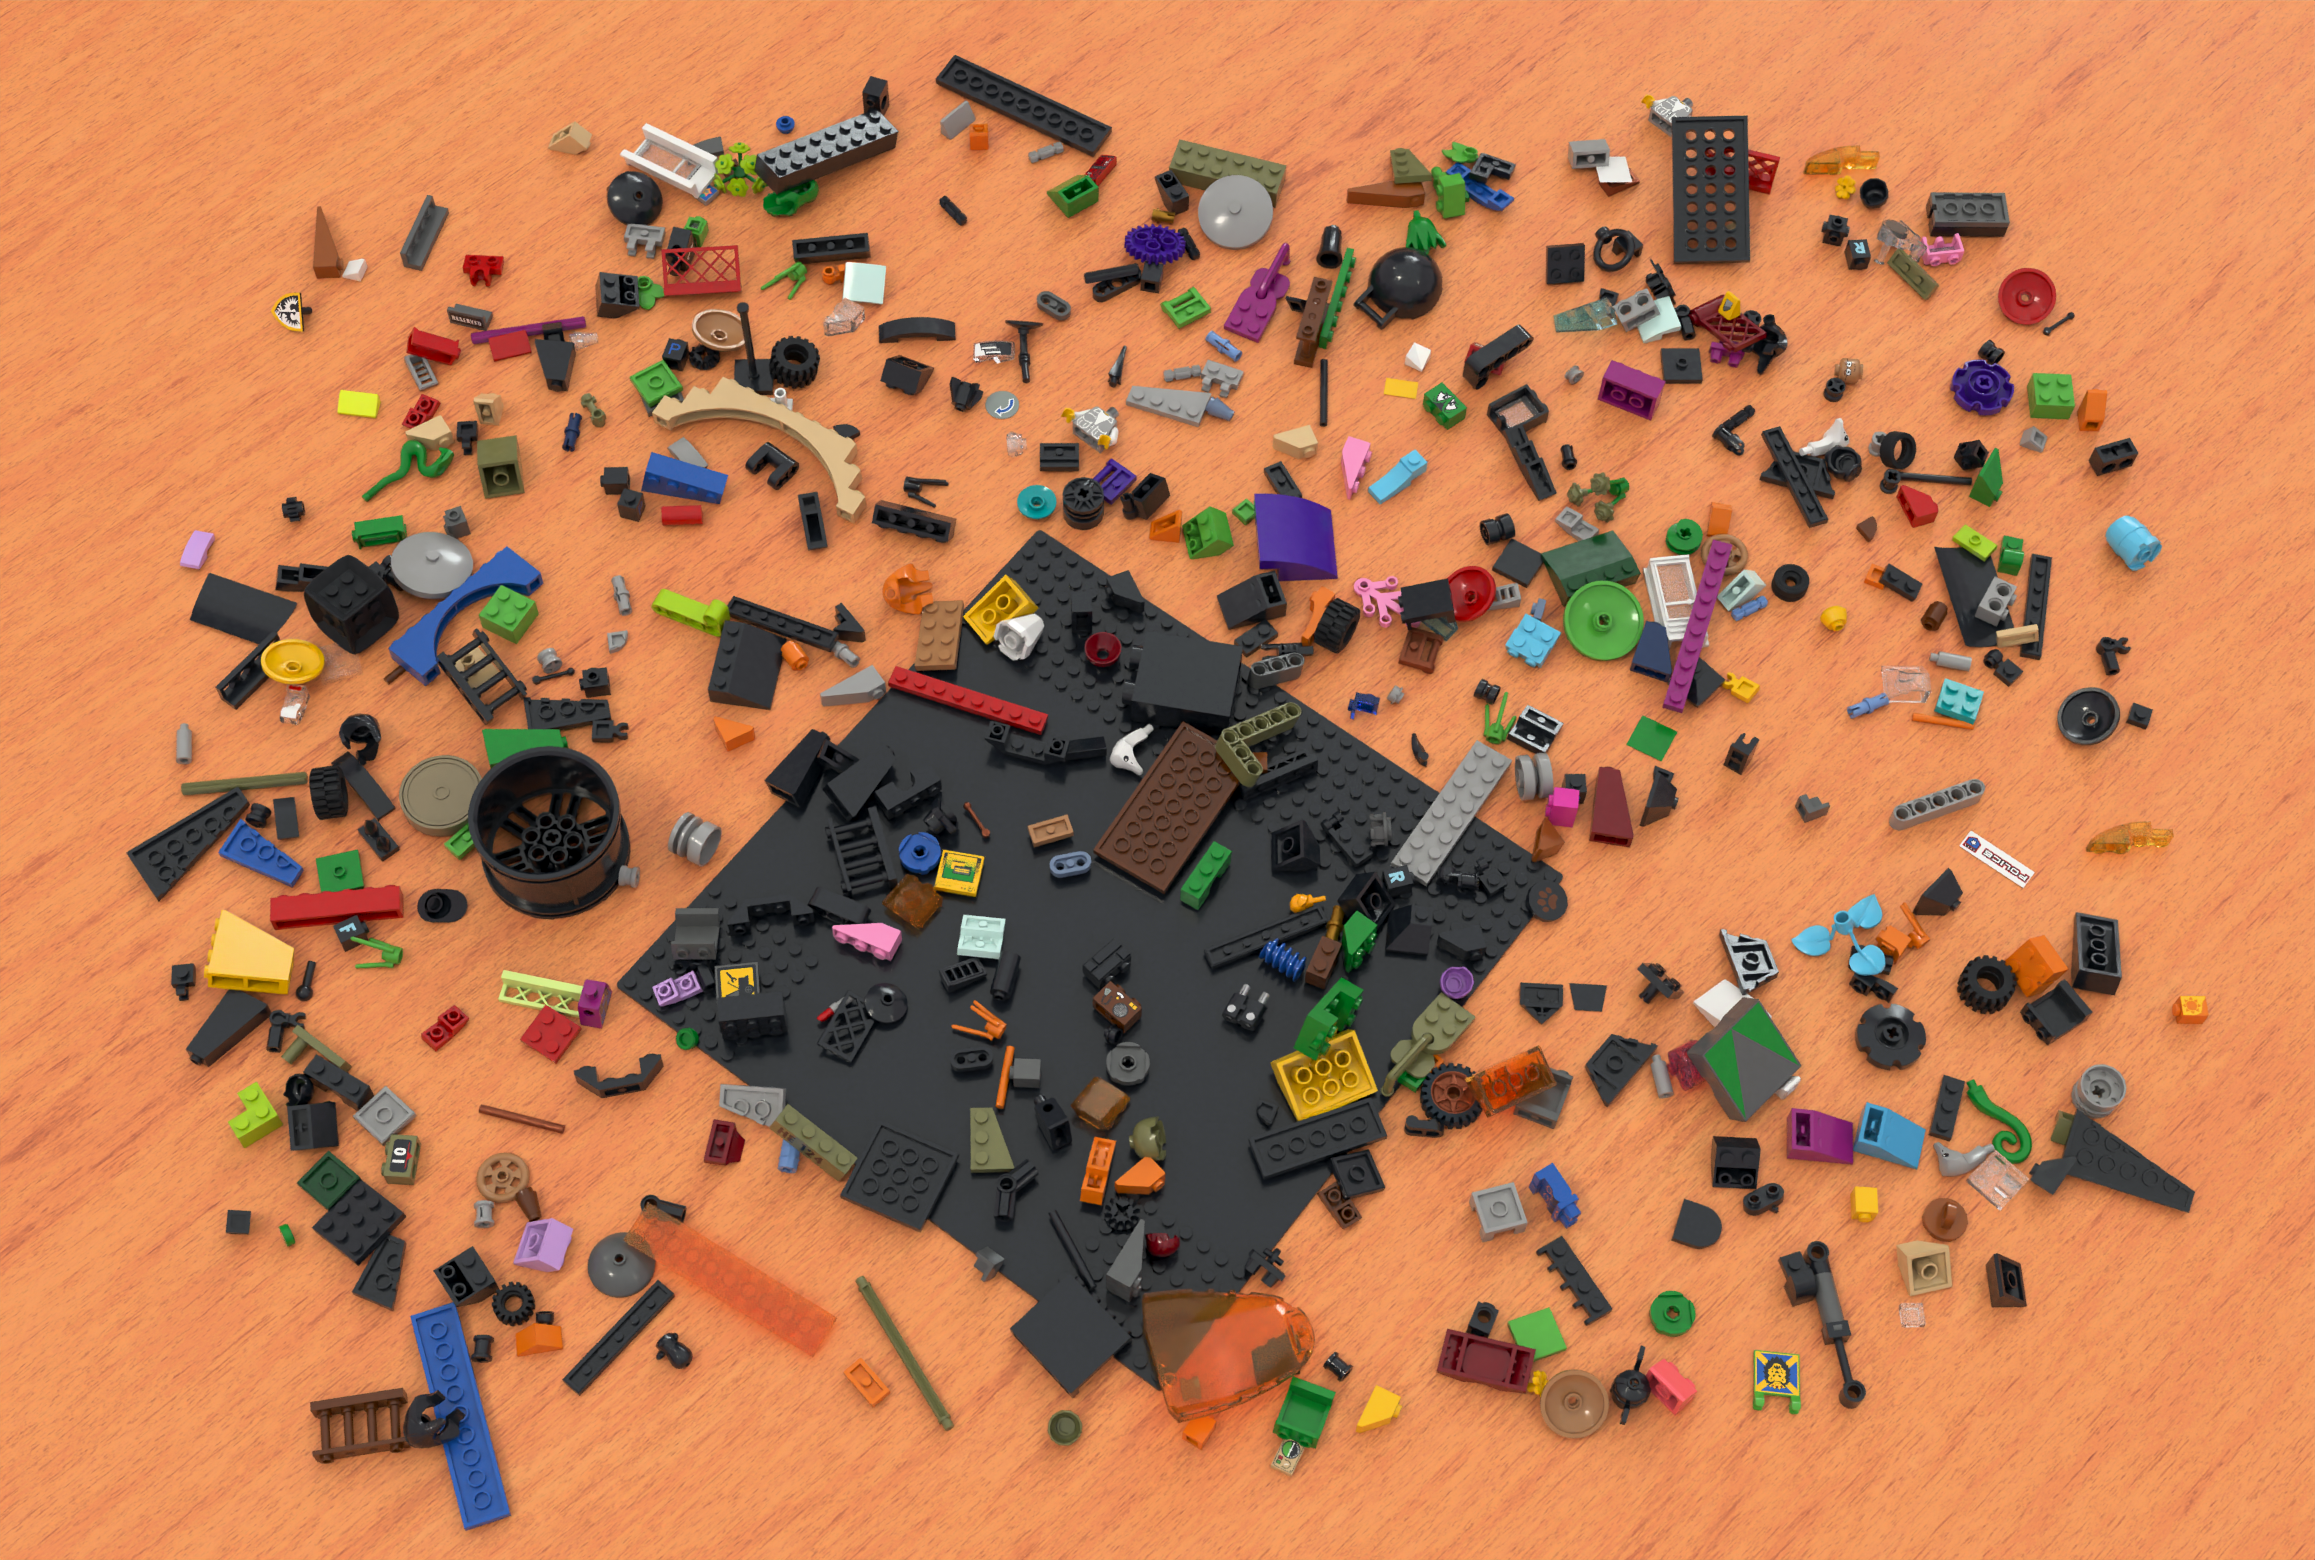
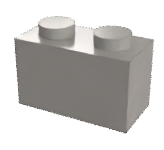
M1605 139L1569 142L1568 160L1572 169L1609 166L1610 149Z

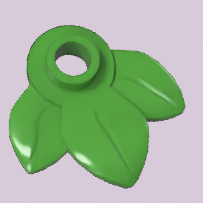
M1452 142V150L1442 149L1443 155L1447 158H1452L1454 162L1473 163L1478 159V151L1475 148L1467 147L1460 143Z
M647 276L638 278L639 305L645 310H650L655 305L656 298L664 297V290L662 286L654 284Z

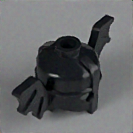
M1640 1346L1633 1370H1626L1617 1375L1610 1388L1613 1401L1620 1409H1623L1620 1417V1424L1622 1425L1626 1424L1630 1409L1638 1408L1643 1403H1646L1651 1393L1649 1381L1644 1374L1639 1372L1646 1348L1644 1346Z

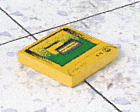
M943 850L934 886L935 890L976 897L984 865V857Z

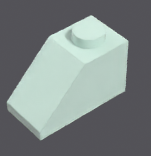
M1744 569L1717 598L1728 611H1732L1752 600L1766 584L1755 571Z

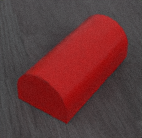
M701 505L661 507L663 526L703 524Z

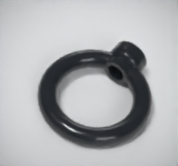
M1606 226L1596 231L1595 236L1598 240L1593 251L1596 265L1607 272H1615L1624 268L1631 261L1635 252V242L1632 235L1623 229L1609 230ZM1612 237H1623L1628 246L1624 258L1616 264L1605 263L1601 258L1602 246L1609 243Z

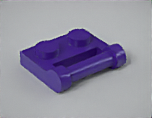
M1114 459L1107 461L1106 466L1093 478V480L1100 483L1111 471H1115L1101 485L1104 492V500L1110 505L1137 480L1135 474Z

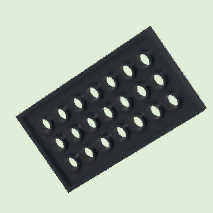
M1748 115L1672 117L1674 264L1749 263ZM1711 131L1715 134V138L1709 140L1704 134ZM1726 131H1731L1734 137L1726 139L1723 134ZM1694 132L1696 138L1689 140L1686 138V133ZM1711 149L1715 152V156L1709 158L1705 155V151ZM1726 149L1733 150L1734 155L1732 157H1726L1724 155V151ZM1694 150L1697 155L1694 158H1689L1686 152ZM1709 167L1714 168L1716 171L1712 176L1707 175L1705 172ZM1726 167H1732L1735 173L1733 175H1727L1725 174L1724 169ZM1688 168H1694L1697 171V174L1694 176H1689L1686 173V170ZM1712 185L1716 188V192L1709 194L1705 188ZM1727 185H1732L1735 188V191L1733 193H1727L1724 190V187ZM1689 186H1694L1697 192L1689 194L1686 189ZM1732 203L1735 206V210L1727 211L1725 205ZM1695 204L1697 211L1689 212L1687 206ZM1707 204H1714L1716 210L1713 212L1707 211ZM1712 221L1717 227L1714 230H1709L1706 224ZM1732 221L1736 227L1729 230L1725 227V223ZM1689 222H1695L1698 228L1696 230H1690L1688 229L1687 224ZM1728 239H1732L1735 241L1736 246L1729 248L1725 242ZM1690 240H1695L1698 246L1692 249L1688 247L1687 243ZM1708 240H1714L1716 241L1717 246L1715 248H1709L1706 242Z

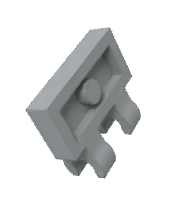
M628 224L624 235V241L627 243V249H629L628 256H636L637 245L643 244L646 245V258L654 259L656 246L662 247L666 234L665 227Z
M1207 360L1201 373V378L1203 379L1201 390L1209 392L1214 382L1221 385L1219 396L1227 398L1231 388L1237 390L1244 371Z

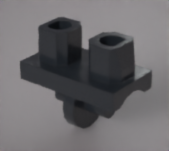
M1266 1247L1263 1253L1268 1259H1265L1252 1248L1248 1253L1250 1258L1244 1267L1253 1275L1256 1274L1261 1266L1268 1271L1261 1278V1281L1270 1288L1278 1280L1283 1281L1286 1275L1273 1265L1274 1262L1279 1266L1284 1263L1278 1257L1281 1250L1276 1248L1272 1252Z

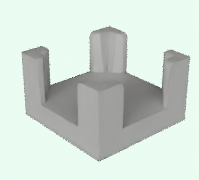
M1514 1182L1471 1193L1469 1204L1472 1211L1476 1210L1481 1225L1479 1234L1482 1243L1493 1240L1496 1233L1515 1229L1514 1234L1525 1232L1528 1222Z

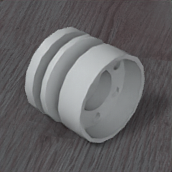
M690 812L684 813L670 834L668 850L682 858L687 856V860L700 867L705 866L718 848L722 830L719 826L708 821L703 823L700 817H695Z
M2105 1064L2094 1065L2088 1068L2074 1084L2071 1092L2072 1103L2076 1109H2079L2089 1118H2104L2110 1115L2125 1097L2127 1089L2125 1080L2121 1073L2111 1066Z

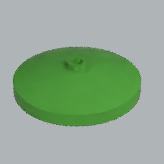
M1595 581L1582 586L1570 597L1564 609L1563 627L1568 641L1580 654L1597 661H1611L1626 655L1638 643L1643 632L1644 616L1637 598L1627 588L1611 581ZM1602 620L1604 625H1600L1599 621Z

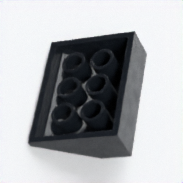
M725 620L708 687L710 702L771 710L783 659L781 647L787 642V639L746 623Z

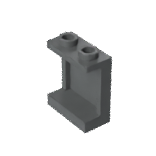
M1532 1062L1513 1114L1554 1129L1573 1076L1564 1070L1552 1069L1545 1063Z

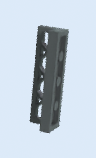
M431 195L426 196L401 249L400 255L406 268L423 270L449 214L448 208L435 205Z

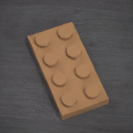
M963 600L934 601V603L923 607L915 659L916 671L956 669L964 612Z

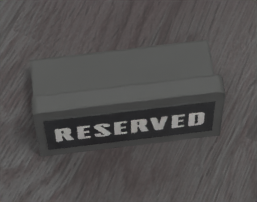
M455 304L454 308H447L450 323L487 331L493 318L491 311Z

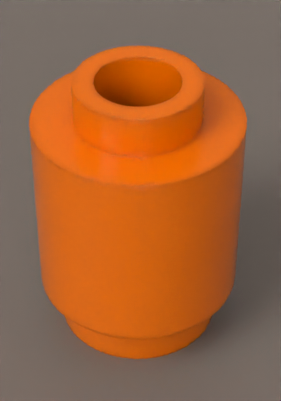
M788 641L781 647L782 656L792 670L801 671L807 667L809 657L798 643Z

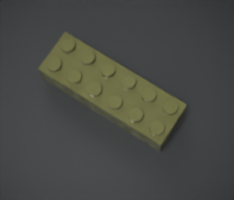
M1179 139L1169 170L1173 171L1181 185L1206 190L1212 183L1226 176H1247L1259 182L1267 190L1272 206L1276 208L1285 182L1287 165Z

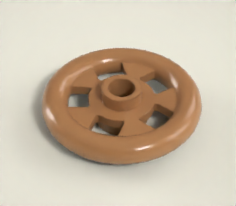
M1717 534L1709 537L1704 542L1701 548V558L1705 565L1713 539L1728 544L1731 543L1737 547L1734 551L1731 549L1727 562L1728 567H1726L1724 575L1736 574L1747 564V548L1738 538L1729 534ZM1734 556L1740 558L1738 563L1733 561Z
M498 1153L490 1156L481 1164L477 1172L476 1183L479 1192L489 1201L507 1203L517 1199L515 1194L527 1188L530 1173L527 1164L519 1156L512 1153ZM500 1162L502 1167L493 1171L491 1166ZM511 1163L518 1167L515 1172L508 1168ZM506 1174V1178L502 1180L499 1179V1176ZM492 1176L493 1184L486 1185L485 1177ZM514 1178L520 1179L517 1187L511 1186ZM496 1188H506L505 1194H496Z

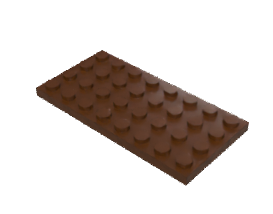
M1183 721L1095 846L1093 853L1165 894L1240 784V781L1216 751L1215 744L1217 740Z

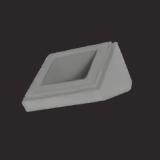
M2033 426L2023 432L2020 446L2041 453L2043 452L2047 436Z

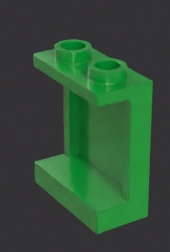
M1293 1376L1279 1416L1275 1422L1273 1433L1282 1439L1294 1440L1303 1447L1316 1449L1336 1392Z

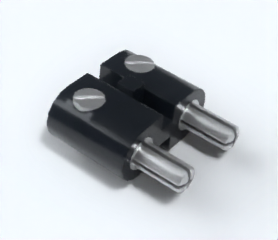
M1244 984L1239 993L1233 994L1222 1013V1017L1235 1025L1239 1023L1241 1027L1255 1031L1267 1010L1265 1003L1269 998V994L1263 992L1258 1001L1254 999L1248 1000L1246 995L1250 990V986Z

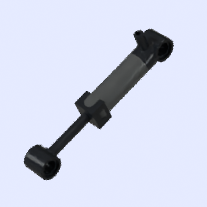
M1814 1241L1808 1245L1803 1258L1808 1269H1812L1816 1282L1817 1293L1815 1298L1823 1325L1821 1332L1824 1344H1835L1844 1384L1839 1393V1401L1844 1407L1853 1409L1865 1398L1866 1389L1861 1382L1853 1380L1844 1347V1342L1848 1341L1851 1332L1848 1320H1844L1828 1259L1829 1249L1823 1242ZM1811 1252L1818 1253L1821 1258L1813 1257ZM1847 1391H1853L1857 1398L1850 1397Z

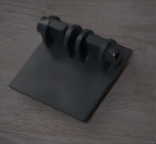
M1650 259L1656 273L1648 274L1645 277L1646 283L1656 299L1669 296L1675 305L1676 302L1673 297L1676 294L1668 278L1663 274L1664 272L1658 263L1654 264L1652 259Z

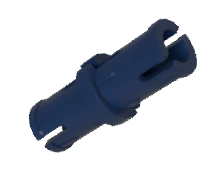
M570 413L568 426L564 430L565 439L562 448L569 452L570 447L571 452L575 450L576 440L580 436L579 427L582 416L578 413H575V417H573L574 413Z

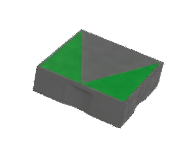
M1743 997L1722 1017L1718 1025L1707 1032L1687 1052L1700 1075L1712 1088L1715 1098L1729 1119L1746 1122L1801 1067L1800 1062L1760 1000Z

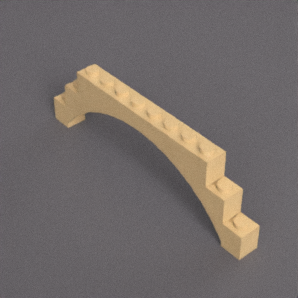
M722 377L711 394L704 388L699 389L693 386L682 403L676 398H670L665 395L652 412L654 422L670 431L674 427L685 423L713 418L751 420L779 429L807 447L826 469L838 497L836 505L837 516L855 524L867 506L864 494L855 490L862 480V475L859 467L851 463L858 453L854 440L839 435L833 429L823 427L815 420L811 421L805 418L799 412L795 413L789 410L783 404L773 402L765 395L757 394L749 387L745 388L739 385L733 379L729 380Z

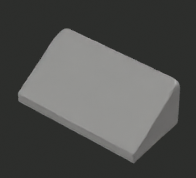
M967 100L940 120L941 133L950 140L976 120Z

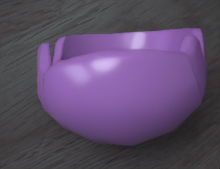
M1450 967L1443 972L1439 983L1441 991L1447 997L1460 999L1471 992L1474 980L1472 973L1467 968Z

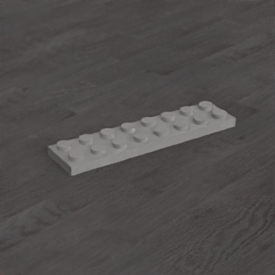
M1477 740L1391 862V866L1396 868L1407 865L1409 872H1413L1415 880L1427 887L1506 773L1512 760Z

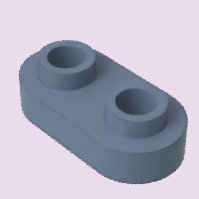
M1084 851L1057 855L1050 861V872L1058 878L1083 874L1091 868V857ZM1080 862L1084 863L1083 866H1078L1077 864ZM1060 866H1061V867H1063L1064 869H1063V870H1058L1057 867H1060Z

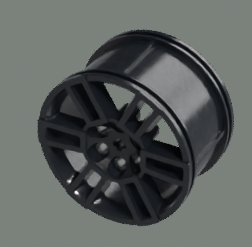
M545 746L523 750L503 759L490 769L481 779L472 795L468 810V825L473 844L481 857L484 873L490 887L500 900L512 909L539 919L553 920L571 917L588 911L602 901H605L619 886L620 868L622 865L628 867L630 860V837L621 814L616 787L606 770L594 759L581 752L563 747ZM552 794L549 812H542L536 816L523 806L524 803ZM564 795H571L566 814L560 816ZM583 797L594 801L606 812L605 815L578 824L576 822ZM513 813L530 827L525 829L509 819L508 816ZM499 827L522 841V844L497 854L493 853L494 838ZM607 829V831L604 832V833H600V834H597V835H593V834H595V833H598V832H601V831H604V830ZM559 858H564L562 861H556ZM522 860L521 862H518V863H516V864H514V865L507 866V865H509V864H512V863H515V862H517V861Z

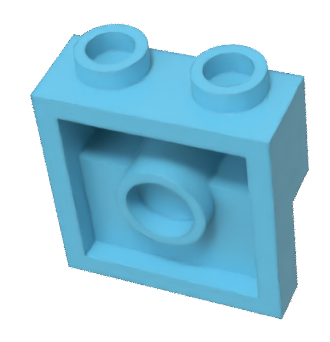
M1525 614L1517 629H1514L1505 647L1509 655L1515 658L1519 656L1525 659L1524 662L1529 666L1541 668L1559 639L1561 632Z

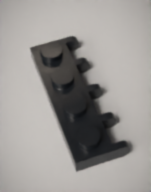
M1563 1236L1536 1251L1538 1256L1545 1253L1552 1262V1265L1547 1270L1550 1273L1557 1270L1565 1281L1560 1286V1289L1564 1291L1569 1288L1578 1300L1572 1305L1573 1308L1578 1309L1582 1306L1589 1316L1584 1321L1586 1326L1612 1312V1307Z

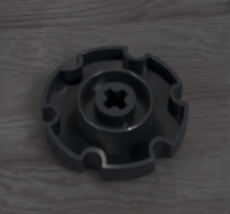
M1882 1004L1871 1007L1862 1015L1860 1019L1862 1024H1858L1855 1030V1041L1858 1050L1868 1054L1866 1060L1872 1065L1884 1070H1890L1894 1065L1899 1070L1910 1067L1919 1059L1921 1052L1918 1049L1922 1050L1926 1044L1925 1029L1921 1022L1913 1020L1915 1014L1909 1009L1897 1004H1891L1889 1008H1884Z

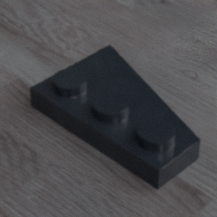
M389 1234L380 1243L352 1291L353 1295L394 1312L406 1249V1242Z

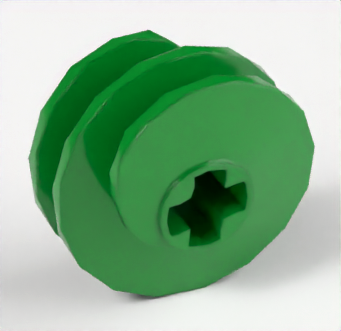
M1681 519L1668 529L1665 540L1666 545L1672 552L1678 555L1693 554L1701 545L1703 538L1702 529L1693 520Z

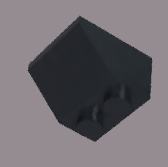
M902 355L886 359L880 381L886 383V386L889 388L897 389L898 387L903 389L905 394L914 395L922 392L934 371V367Z
M1376 872L1356 874L1337 900L1348 918H1351L1358 911L1376 923L1377 929L1395 905Z

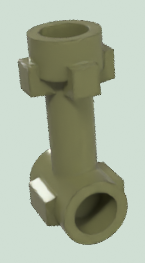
M590 393L584 394L581 397V405L583 408L588 407L591 412L592 424L596 427H603L606 420L604 411L597 409L594 404L597 402L594 396L592 397Z

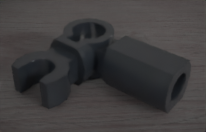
M1678 305L1674 309L1681 324L1683 339H1694L1696 333L1691 318L1688 317L1690 309L1687 305Z
M2103 637L2097 644L2096 651L2101 655L2106 675H2116L2120 672L2115 653H2129L2131 647L2123 646L2127 643L2128 638L2122 637L2116 640Z
M680 959L672 963L673 968L682 967V970L676 972L678 978L687 974L690 970H696L705 991L716 988L715 976L710 966L707 965V959Z
M282 1010L273 1011L269 1016L272 1027L269 1029L266 1050L280 1053L284 1028H295L299 1025L305 1029L304 1024L297 1023V1021L300 1019L305 1020L306 1014L298 1012L291 1015L290 1013H284Z

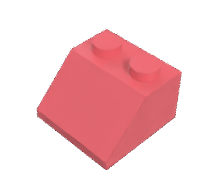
M1663 1359L1648 1370L1646 1378L1649 1381L1651 1393L1676 1415L1694 1398L1697 1390L1691 1380L1684 1378L1678 1373V1368L1672 1362H1667Z

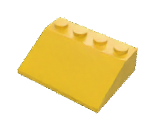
M1347 1029L1335 1034L1333 1039H1330L1328 1042L1331 1046L1325 1056L1321 1055L1316 1061L1299 1051H1295L1270 1062L1277 1082L1297 1121L1340 1108L1378 1091L1355 1030Z

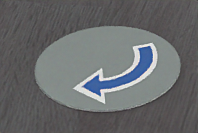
M998 391L987 398L985 407L991 416L998 419H1006L1016 414L1019 409V401L1010 392Z

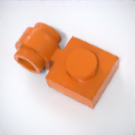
M846 263L838 265V270H835L832 266H826L821 272L822 280L826 284H833L838 279L840 283H843Z

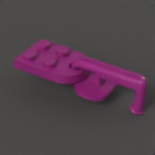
M1288 243L1282 244L1269 269L1260 268L1256 270L1250 281L1251 286L1240 294L1224 324L1225 330L1259 343L1276 311V300L1283 298L1290 287L1289 279L1278 273L1282 265H1289L1291 262L1290 246Z

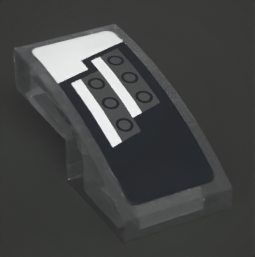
M1000 340L974 343L973 360L976 363L992 359L996 363L1014 360L1015 343L1012 341Z

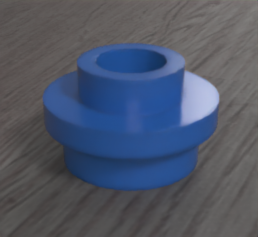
M782 116L777 120L776 127L781 133L788 134L793 131L795 122L789 116Z

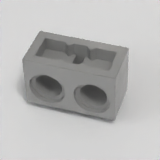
M1647 288L1636 292L1633 296L1621 300L1613 306L1626 332L1660 315Z
M1994 577L1978 606L1975 617L1997 627L2000 620H2005L2009 612L2007 609L2008 605L2012 606L2017 598V595L2014 594L2017 586Z

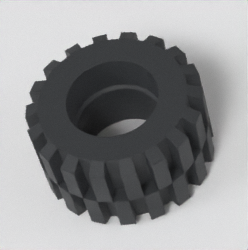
M788 336V339L784 337L781 338V342L777 341L775 343V346L772 348L769 371L772 373L773 379H777V383H783L784 387L792 386V389H796L798 386L804 388L805 384L808 386L811 384V381L815 380L820 355L812 342L809 343L808 339L805 338L803 340L800 336L796 338ZM788 360H796L801 364H792Z
M1339 598L1333 600L1320 618L1315 630L1314 642L1336 654L1342 651L1356 630L1360 619V609Z
M340 766L312 768L309 776L310 794L313 809L318 819L325 820L345 817L349 806L345 777Z
M1983 955L1982 959L1978 956L1974 960L1969 961L1957 982L1959 985L1957 992L1961 993L1959 997L1961 1000L1966 1001L1965 1005L1967 1007H1973V1011L1980 1010V1014H1986L1988 1011L1989 1014H1993L1996 1010L1998 1012L2002 1010L2014 994L2017 981L2014 980L2016 978L2015 973L2010 972L2012 968L2010 965L2006 966L2004 960L1998 961L1995 956L1989 958L1988 955ZM1984 978L1991 981L1995 985L1996 991L1985 990L1979 985L1977 979Z

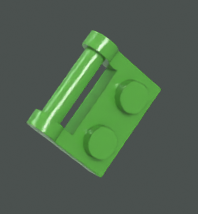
M1195 287L1188 289V292L1170 301H1164L1160 304L1163 312L1168 314L1178 329L1211 313V307ZM1189 299H1192V300H1190V301H1188V302H1186V303H1184V304H1182V305H1180V306H1178V307H1176V308L1173 309V307H1175V306H1177V305H1179V304H1181V303H1183V302H1185V301H1187V300H1189Z

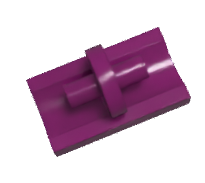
M1720 340L1719 343L1711 342L1708 352L1710 353V362L1718 364L1721 362L1722 356L1729 357L1728 366L1735 368L1738 367L1745 354L1742 350L1729 352L1723 347V343Z

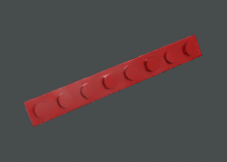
M895 666L888 681L889 687L1042 735L1048 720V714Z

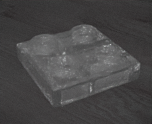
M1994 1150L1968 1177L1966 1182L2001 1211L2030 1179L1997 1150Z

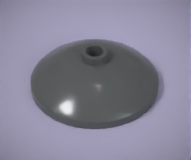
M627 1232L611 1234L599 1241L591 1251L588 1259V1274L591 1282L601 1293L610 1297L624 1298L637 1294L649 1284L654 1275L656 1266L654 1252L648 1242L636 1234ZM618 1257H623V1261L616 1262V1259Z

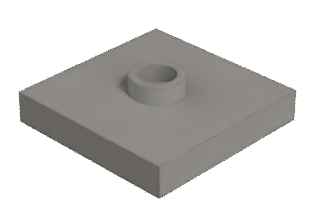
M387 1086L353 1115V1118L383 1146L390 1141L391 1134L397 1135L416 1117L415 1112Z

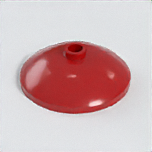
M2021 268L2015 270L2000 285L1998 291L1999 307L2002 313L2012 322L2021 325L2036 324L2045 319L2055 306L2056 289L2054 283L2047 274L2038 269ZM2022 295H2026L2028 301H2023Z
M1467 566L1458 569L1448 577L1455 620L1457 622L1473 621L1481 617L1491 607L1496 596V584L1494 578L1487 570L1478 566Z

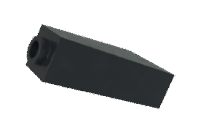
M812 729L764 780L770 792L800 808L822 771L817 757L824 740L830 741V737L823 731L818 732Z
M882 743L822 789L847 822L858 813L895 762L894 751L889 746H886L885 743Z
M229 989L187 1046L186 1051L190 1056L189 1059L199 1066L204 1064L210 1067L269 1018L272 1013L269 1006L240 990Z

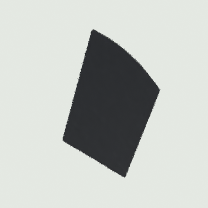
M209 573L195 602L190 620L260 644L272 631L276 633L293 613L297 603Z

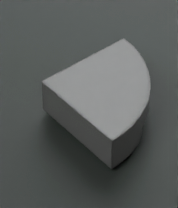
M627 630L607 633L610 654L618 652L626 645L628 641Z

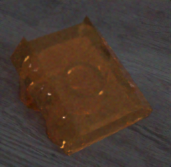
M906 874L882 901V905L916 928H923V924L939 907H942L943 897L936 892L932 884H923L919 881L918 877Z
M1094 1077L1070 1106L1080 1118L1096 1128L1110 1129L1115 1123L1116 1116L1124 1111L1131 1098L1105 1080Z

